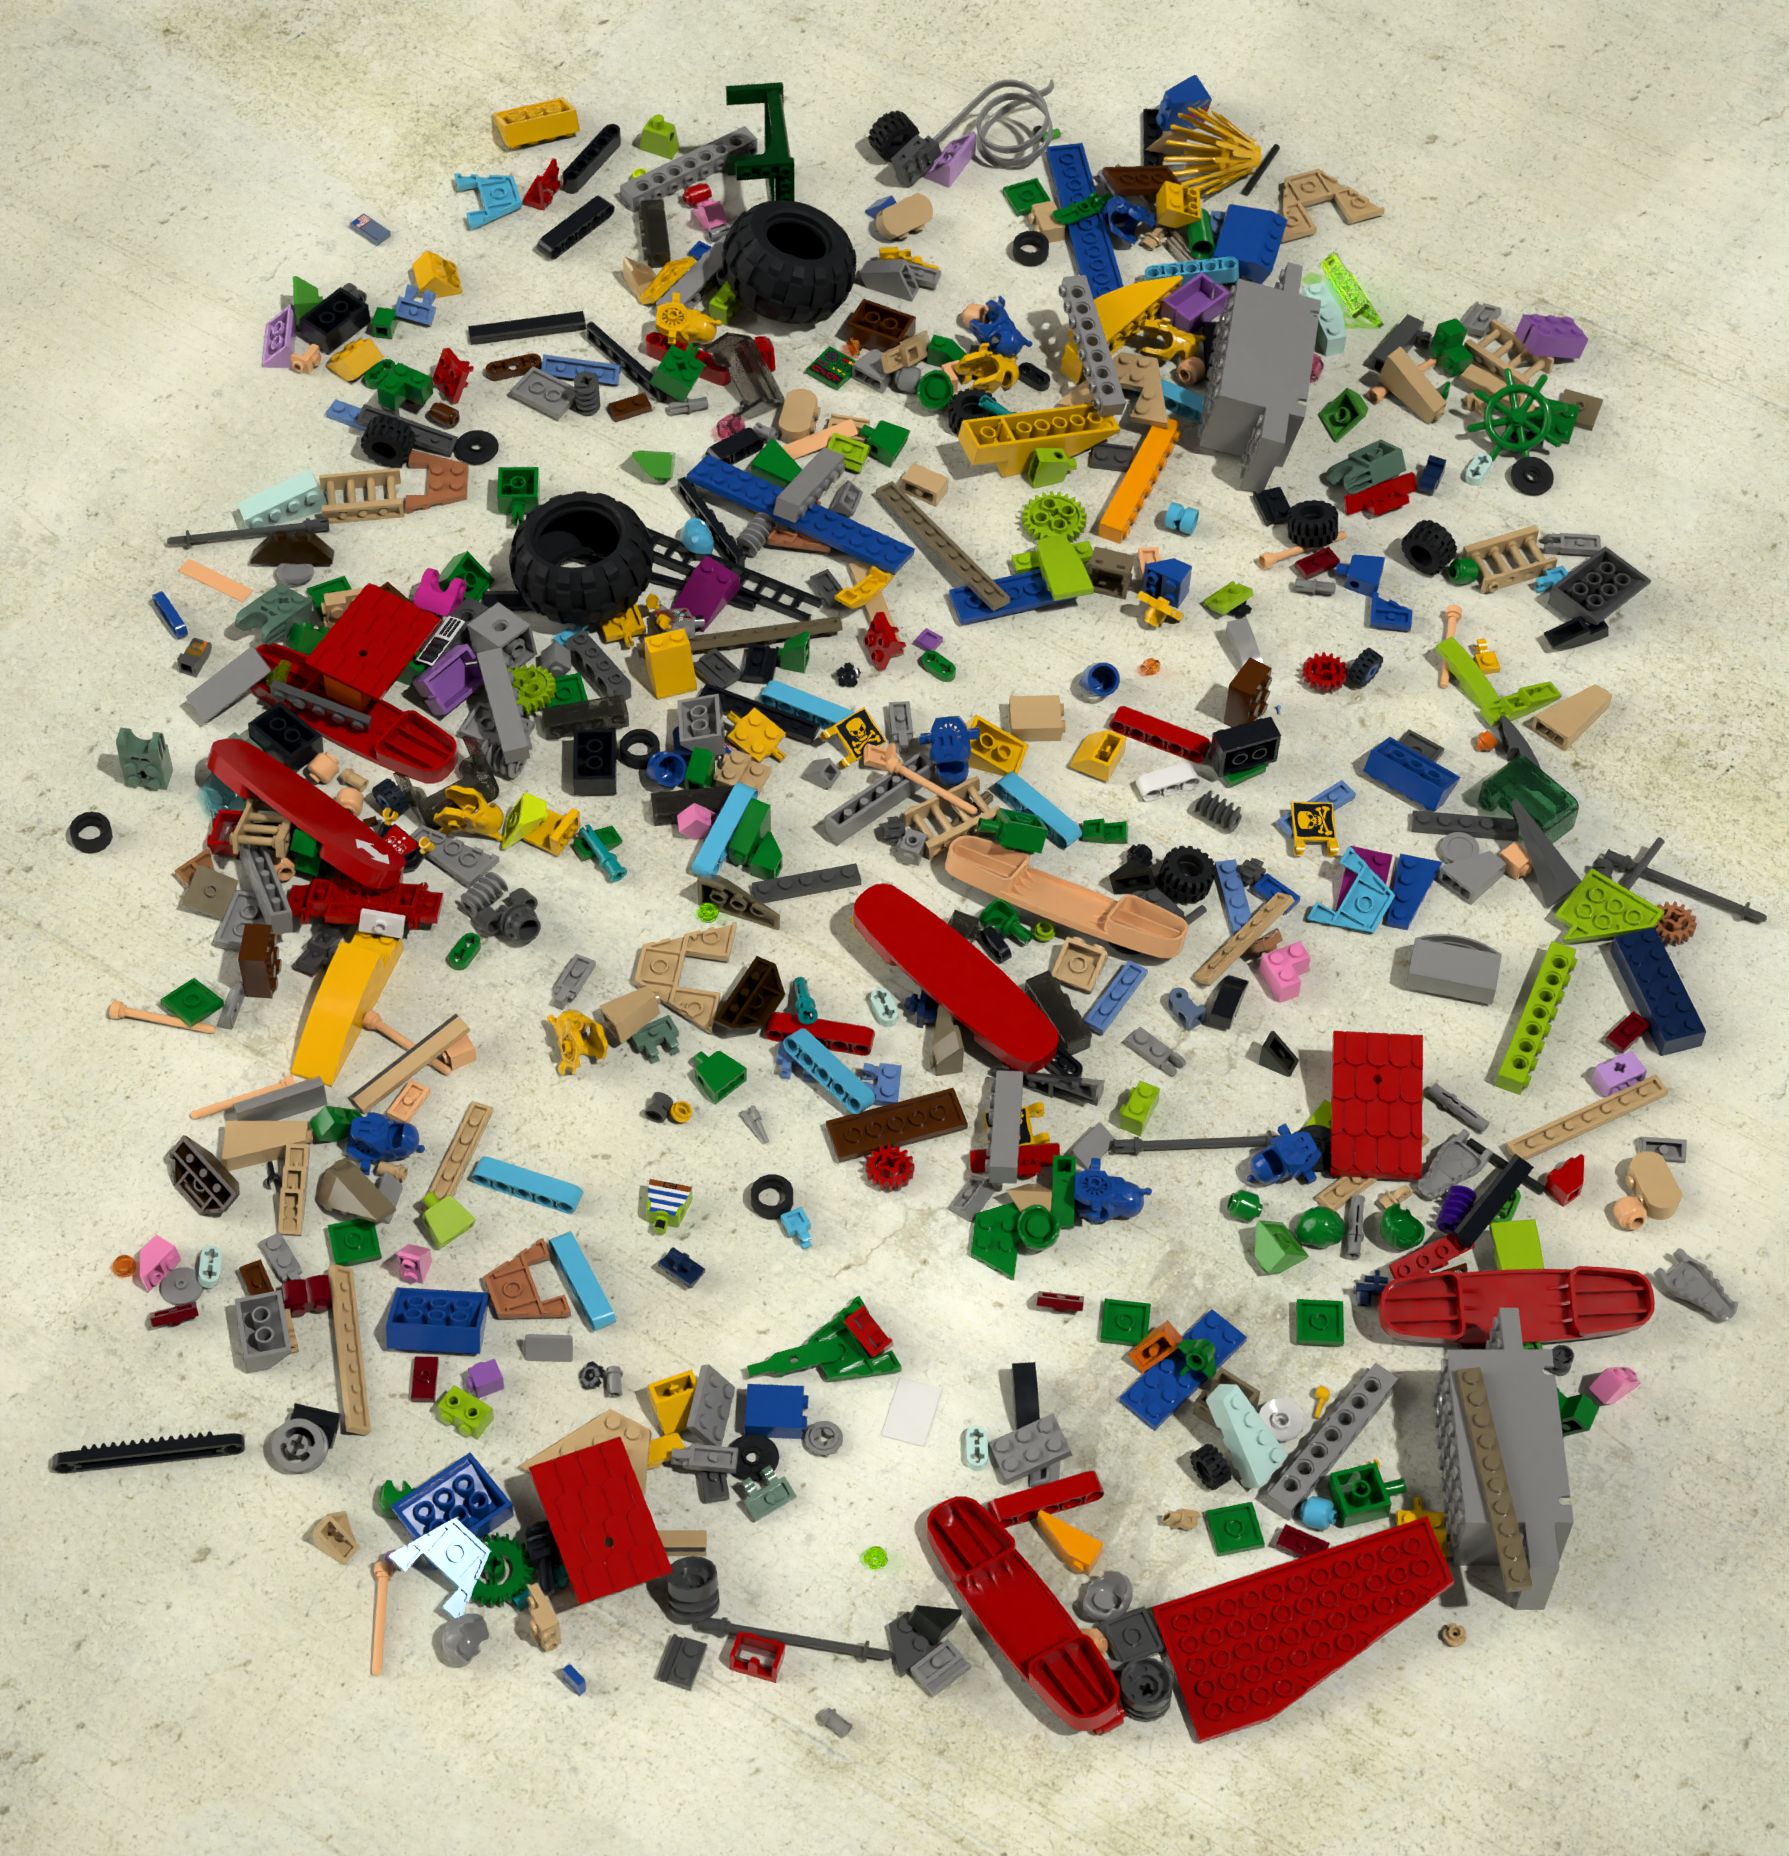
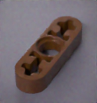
M531 353L490 362L486 366V376L491 381H499L525 375L532 367L541 370V357L538 354ZM511 365L518 366V368L514 370L510 369L509 367Z

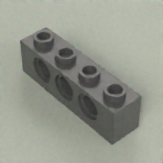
M468 596L449 615L461 619L465 623L437 660L456 645H464L471 640L467 624L487 611V606ZM444 621L437 627V629L433 632V634L426 641L423 647L419 650L420 652L423 651V649L426 647V645L429 643V641L432 639V637L435 635V633L438 631V629L441 627Z
M584 629L567 638V648L571 650V659L614 707L632 697L631 681Z

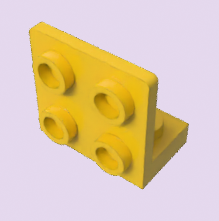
M546 808L548 816L545 822H541L536 830L523 837V840L559 856L581 826L580 813L574 808H571L568 814L563 816Z

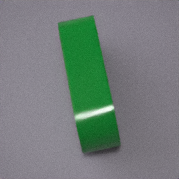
M384 359L371 368L364 376L366 387L374 390L377 389L388 375L390 369L395 367V362L391 359Z
M930 650L923 654L922 666L925 670L942 682L954 680L956 667L952 662L936 651Z
M465 934L450 952V965L454 970L466 969L480 951L481 942L477 934Z

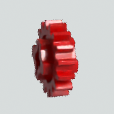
M1322 652V656L1315 653L1314 659L1308 657L1307 662H1304L1302 677H1305V683H1310L1309 688L1317 687V692L1321 689H1324L1325 693H1328V689L1335 692L1336 687L1342 688L1343 683H1346L1348 668H1345V662L1340 663V657L1333 658V653L1329 656H1326L1325 652Z
M888 1144L887 1149L879 1146V1152L872 1150L871 1157H867V1164L865 1166L867 1179L872 1180L873 1186L879 1184L880 1190H883L885 1187H888L889 1192H892L893 1187L901 1190V1184L908 1186L909 1179H913L915 1169L913 1157H907V1150L901 1152L900 1146H897L895 1149H892L891 1144Z

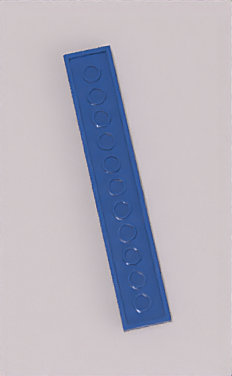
M1083 143L1048 146L1046 155L1061 209L1069 206L1072 202L1082 201L1086 197H1090L1092 192H1096ZM1102 209L1099 213L1066 225L1079 274L1086 275L1093 300L1124 287Z
M707 455L687 474V481L757 513H766L774 521L892 575H895L914 555L915 548L816 503L796 523L773 515L776 498L784 488H780L713 456Z

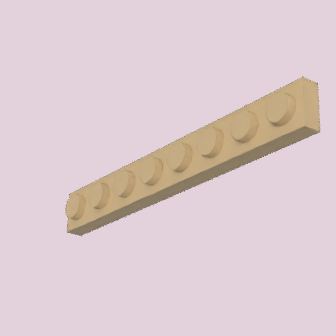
M1653 1075L1506 1143L1505 1148L1512 1157L1517 1154L1526 1161L1667 1096L1668 1090L1658 1076Z
M333 1264L329 1267L346 1431L366 1436L371 1432L353 1269Z

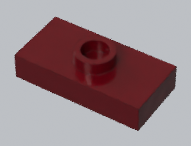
M1327 547L1296 561L1295 568L1305 580H1308L1336 567L1340 563V559L1330 547Z
M1633 1011L1606 1037L1605 1042L1619 1053H1625L1650 1028L1651 1023Z
M1038 1291L1037 1306L1051 1307L1057 1312H1066V1310L1083 1311L1084 1296Z
M196 1302L150 1313L152 1327L165 1324L174 1326L183 1323L185 1319L199 1316Z
M415 1356L411 1392L412 1402L435 1403L439 1357Z
M1285 1524L1275 1548L1302 1558L1328 1549L1330 1543Z

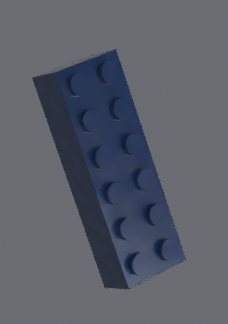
M1655 927L1614 937L1610 952L1642 1018L1651 1023L1648 1031L1660 1055L1664 1056L1702 1046L1706 1030Z

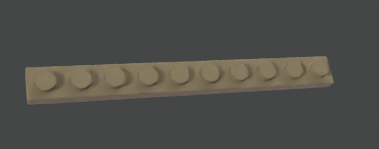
M893 481L876 489V495L992 611L1010 603V597Z
M839 616L696 635L693 639H689L691 652L694 653L696 650L704 649L705 651H711L716 647L734 648L739 644L749 645L750 643L756 644L761 641L772 643L776 642L777 639L785 638L787 640L805 631L810 632V637H815L820 633L831 635L842 631L843 627ZM637 643L639 658L643 657L645 659V644Z
M1481 1368L1457 1369L1456 1378L1506 1592L1531 1590L1532 1581Z

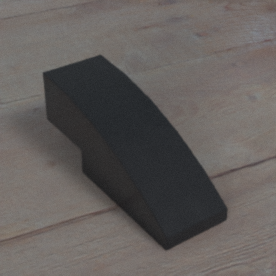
M1581 616L1544 632V636L1553 650L1568 649L1608 637L1609 627L1604 620L1595 625L1583 621Z
M1231 975L1226 977L1210 1013L1209 1023L1227 1029L1231 1028L1249 981Z
M1035 1362L1012 1363L1011 1376L1016 1430L1040 1419Z

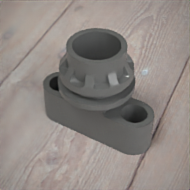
M518 888L509 894L513 904L510 907L500 905V912L497 913L488 906L479 911L475 917L476 925L488 935H494L501 931L513 941H520L522 943L534 940L541 929L540 921L534 911L538 905L537 898L525 888Z

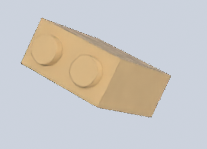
M1059 695L1009 697L1010 734L1023 742L1061 741V734L1065 732V720H1061V716H1064V704H1060Z

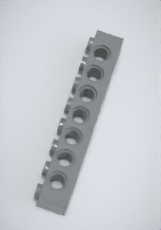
M743 126L620 185L621 200L632 212L644 208L727 167V156L754 155L758 153V139L746 126Z
M1086 275L1063 277L1058 289L1059 296L1064 301V312L1069 317V328L1074 333V344L1079 349V360L1084 365L1083 372L1084 376L1088 378L1089 392L1093 394L1094 408L1098 410L1099 417L1122 415L1126 401Z
M1376 1362L1371 1369L1366 1368L1360 1376L1361 1381L1357 1385L1353 1384L1346 1394L1348 1397L1344 1402L1340 1400L1333 1410L1334 1414L1330 1418L1327 1416L1320 1425L1321 1430L1309 1437L1306 1443L1308 1446L1296 1453L1293 1458L1294 1463L1282 1470L1279 1476L1280 1480L1276 1484L1272 1483L1265 1493L1267 1495L1266 1506L1289 1521L1396 1390L1399 1378ZM1366 1389H1372L1375 1392H1368ZM1353 1405H1358L1361 1409H1357ZM1344 1421L1349 1425H1342L1340 1422ZM1326 1438H1332L1335 1441L1331 1442L1328 1441ZM1318 1454L1322 1458H1315L1313 1455ZM1299 1471H1305L1308 1475H1303ZM1285 1488H1293L1295 1491L1290 1492L1287 1491Z

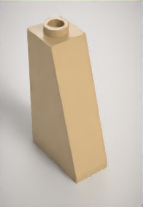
M1402 347L1392 352L1385 361L1378 381L1428 424L1432 423L1435 419L1438 421L1445 413L1444 408L1447 402Z
M1594 684L1537 713L1534 717L1532 730L1566 751L1609 708L1612 694Z
M226 1121L222 1153L223 1166L228 1171L285 1158L286 1143H313V1130H309L308 1121Z

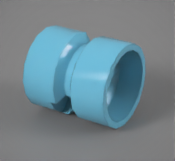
M1171 502L1165 517L1164 527L1174 530L1180 528V532L1192 535L1199 518V510L1191 507L1184 509L1183 505Z

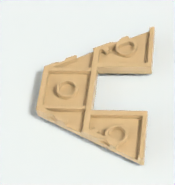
M1320 169L1286 177L1284 181L1282 217L1287 219V224L1281 242L1316 233L1317 227L1304 208L1306 206L1334 199L1350 224L1384 215L1385 208L1375 206L1369 202V198L1361 196L1359 192L1349 186L1344 187L1340 185L1337 179L1328 176Z
M1124 352L1119 353L1112 360L1121 388L1141 392L1130 415L1131 422L1168 428L1158 359ZM1088 379L1057 403L1058 408L1093 403L1094 398L1093 394L1089 392Z
M732 922V925L717 929L711 927L706 931L684 934V937L673 940L667 938L659 942L643 944L634 978V985L639 988L648 986L652 992H657L662 1003L712 1034L715 1024L714 1019L716 1018L721 998L720 993L679 987L686 956L729 962L737 922Z
M609 1409L521 1464L520 1467L522 1471L530 1474L528 1467L620 1436L645 1498L647 1467L650 1456L649 1446L652 1433L645 1426Z

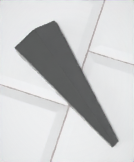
M1516 798L1511 802L1546 906L1549 909L1580 885L1582 881Z
M993 1067L992 1070H991V1072H990V1076L996 1078V1070H998V1071H1016V1070ZM1038 1072L1023 1073V1088L1050 1098L1053 1097L1056 1091L1097 1106L1104 1091L1105 1080Z

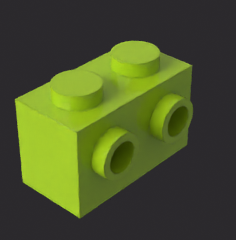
M728 281L725 282L709 303L710 317L714 321L721 320L725 326L728 325L744 304L731 291Z
M1141 1080L1136 1088H1131L1128 1095L1129 1102L1127 1105L1123 1104L1119 1112L1121 1117L1120 1129L1141 1137L1158 1105L1160 1088Z
M455 1385L452 1386L437 1405L439 1419L444 1424L453 1425L464 1436H471L478 1440L494 1419L491 1406Z

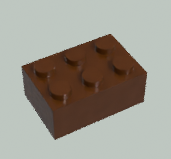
M863 298L847 322L846 340L870 349H877L884 353L888 349L899 346L901 341L914 336L916 317Z
M1251 657L1247 660L1229 684L1224 724L1235 727L1239 724L1256 721L1260 714L1263 715L1268 708V703L1266 702L1270 695V690L1268 689L1272 682V677H1270L1271 667Z
M245 923L238 962L246 997L272 999L274 990L278 989V977L276 976L277 972H281L282 960L278 959L277 935L273 934L272 925Z

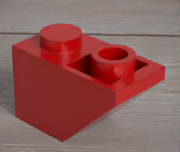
M1580 1154L1576 1158H1569L1563 1167L1558 1170L1553 1169L1547 1175L1546 1190L1563 1207L1580 1196L1584 1184V1156Z

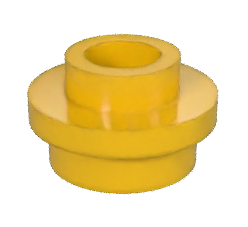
M679 1101L671 1106L670 1114L674 1120L685 1123L692 1116V1108L689 1103Z

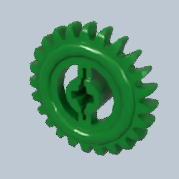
M496 1532L494 1540L491 1539L489 1533H486L485 1542L478 1536L477 1538L491 1550L483 1567L485 1578L489 1585L478 1579L472 1591L471 1601L475 1603L480 1600L481 1606H485L489 1602L491 1608L497 1602L500 1607H503L506 1600L512 1604V1597L521 1595L520 1591L528 1589L526 1584L533 1582L531 1575L535 1573V1570L529 1559V1550L525 1551V1543L518 1546L517 1537L510 1543L508 1533H506L503 1540H500L498 1532ZM495 1558H496V1564H497V1566H496V1569L494 1570L495 1584H493L494 1579H493V1572H492V1571H493V1567H495ZM505 1558L513 1567L512 1575L507 1582L498 1585L506 1576L503 1559Z

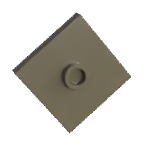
M1565 389L1561 402L1580 406L1575 426L1592 431L1603 399Z
M198 864L182 905L223 921L239 880Z

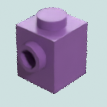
M495 1358L487 1362L476 1363L471 1368H468L469 1378L466 1381L470 1391H475L478 1399L504 1389L503 1376Z

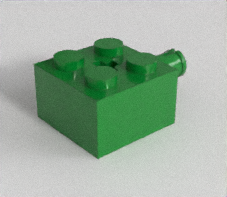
M692 343L688 344L685 351L671 345L650 381V384L682 403L686 400L706 365L695 358L699 348L696 345L692 350L694 346Z
M498 467L499 513H512L511 523L517 526V520L519 519L520 526L522 521H524V513H530L539 505V467Z
M1003 808L998 809L995 821L979 818L977 823V830L994 834L1002 848L1007 850L1021 849L1022 852L1027 854H1034V852L1041 854L1048 833L1047 827L1039 816Z
M1376 1462L1331 1473L1328 1489L1342 1527L1345 1528L1388 1517L1392 1505L1389 1496L1407 1493L1406 1483H1403L1405 1482L1404 1478L1384 1483Z

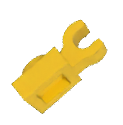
M898 247L879 248V260L906 259L907 262L912 263L911 249L898 250Z
M1485 638L1477 639L1478 645L1475 646L1477 654L1474 656V662L1484 675L1500 672L1501 667L1495 652H1488Z

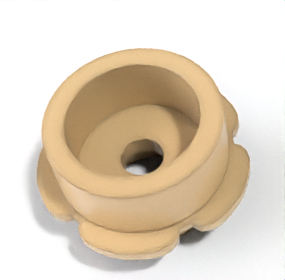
M1451 1623L1443 1630V1638L1451 1647H1458L1464 1644L1467 1639L1465 1636L1466 1630L1461 1625L1457 1626V1624Z

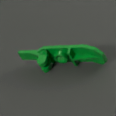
M1094 191L1090 194V197H1086L1082 201L1072 202L1065 208L1054 210L1052 217L1057 223L1062 225L1075 223L1099 213L1105 203L1114 196L1109 193L1098 197V194Z
M832 1340L818 1341L776 1352L767 1361L748 1365L747 1368L750 1377L776 1373V1377L780 1378L789 1372L804 1368L810 1369L812 1366L823 1363L836 1362L841 1356L839 1345ZM793 1358L798 1359L796 1363L790 1362Z

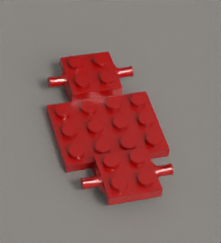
M338 870L335 880L320 879L319 877L316 879V877H313L311 884L292 885L288 903L292 910V916L301 917L300 923L302 924L304 922L308 924L310 917H315L318 919L325 918V923L354 924L359 926L361 910L365 908L406 916L405 923H410L409 928L413 930L414 927V930H417L419 923L438 924L443 904V893L427 891L429 886L425 882L424 887L423 882L420 884L402 883L403 873L398 885L387 889H375L362 885Z

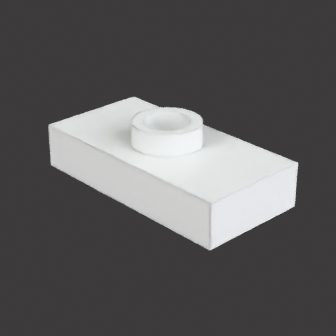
M362 908L358 931L402 939L406 916Z

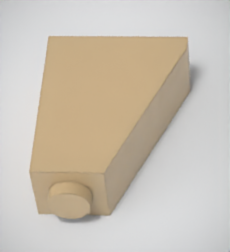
M645 986L600 1005L604 1024L622 1043L660 1014L658 1005L661 1004L657 992H652L648 986Z

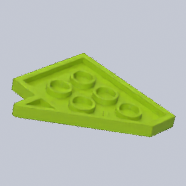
M1591 868L1582 879V883L1575 888L1556 912L1555 919L1571 928L1563 937V943L1569 944L1615 937L1656 927L1663 918L1665 911Z

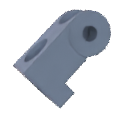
M1177 987L1170 991L1168 1007L1188 1031L1206 1022L1207 1009L1202 1004L1196 1006L1188 997V992L1185 989Z

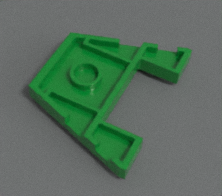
M860 1296L855 1297L852 1303L847 1308H843L834 1320L825 1324L807 1341V1344L818 1341L832 1340L839 1345L841 1356L836 1362L819 1364L829 1382L897 1373L902 1370V1366L892 1350L869 1359L859 1340L845 1324L844 1320L865 1305Z

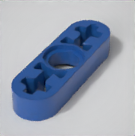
M160 591L153 594L152 599L156 608L177 639L188 635L183 620L164 592Z

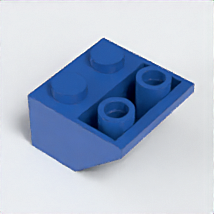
M1175 558L1148 563L1144 568L1142 591L1155 599H1158L1160 596L1170 602L1168 605L1178 609L1189 593L1192 566Z

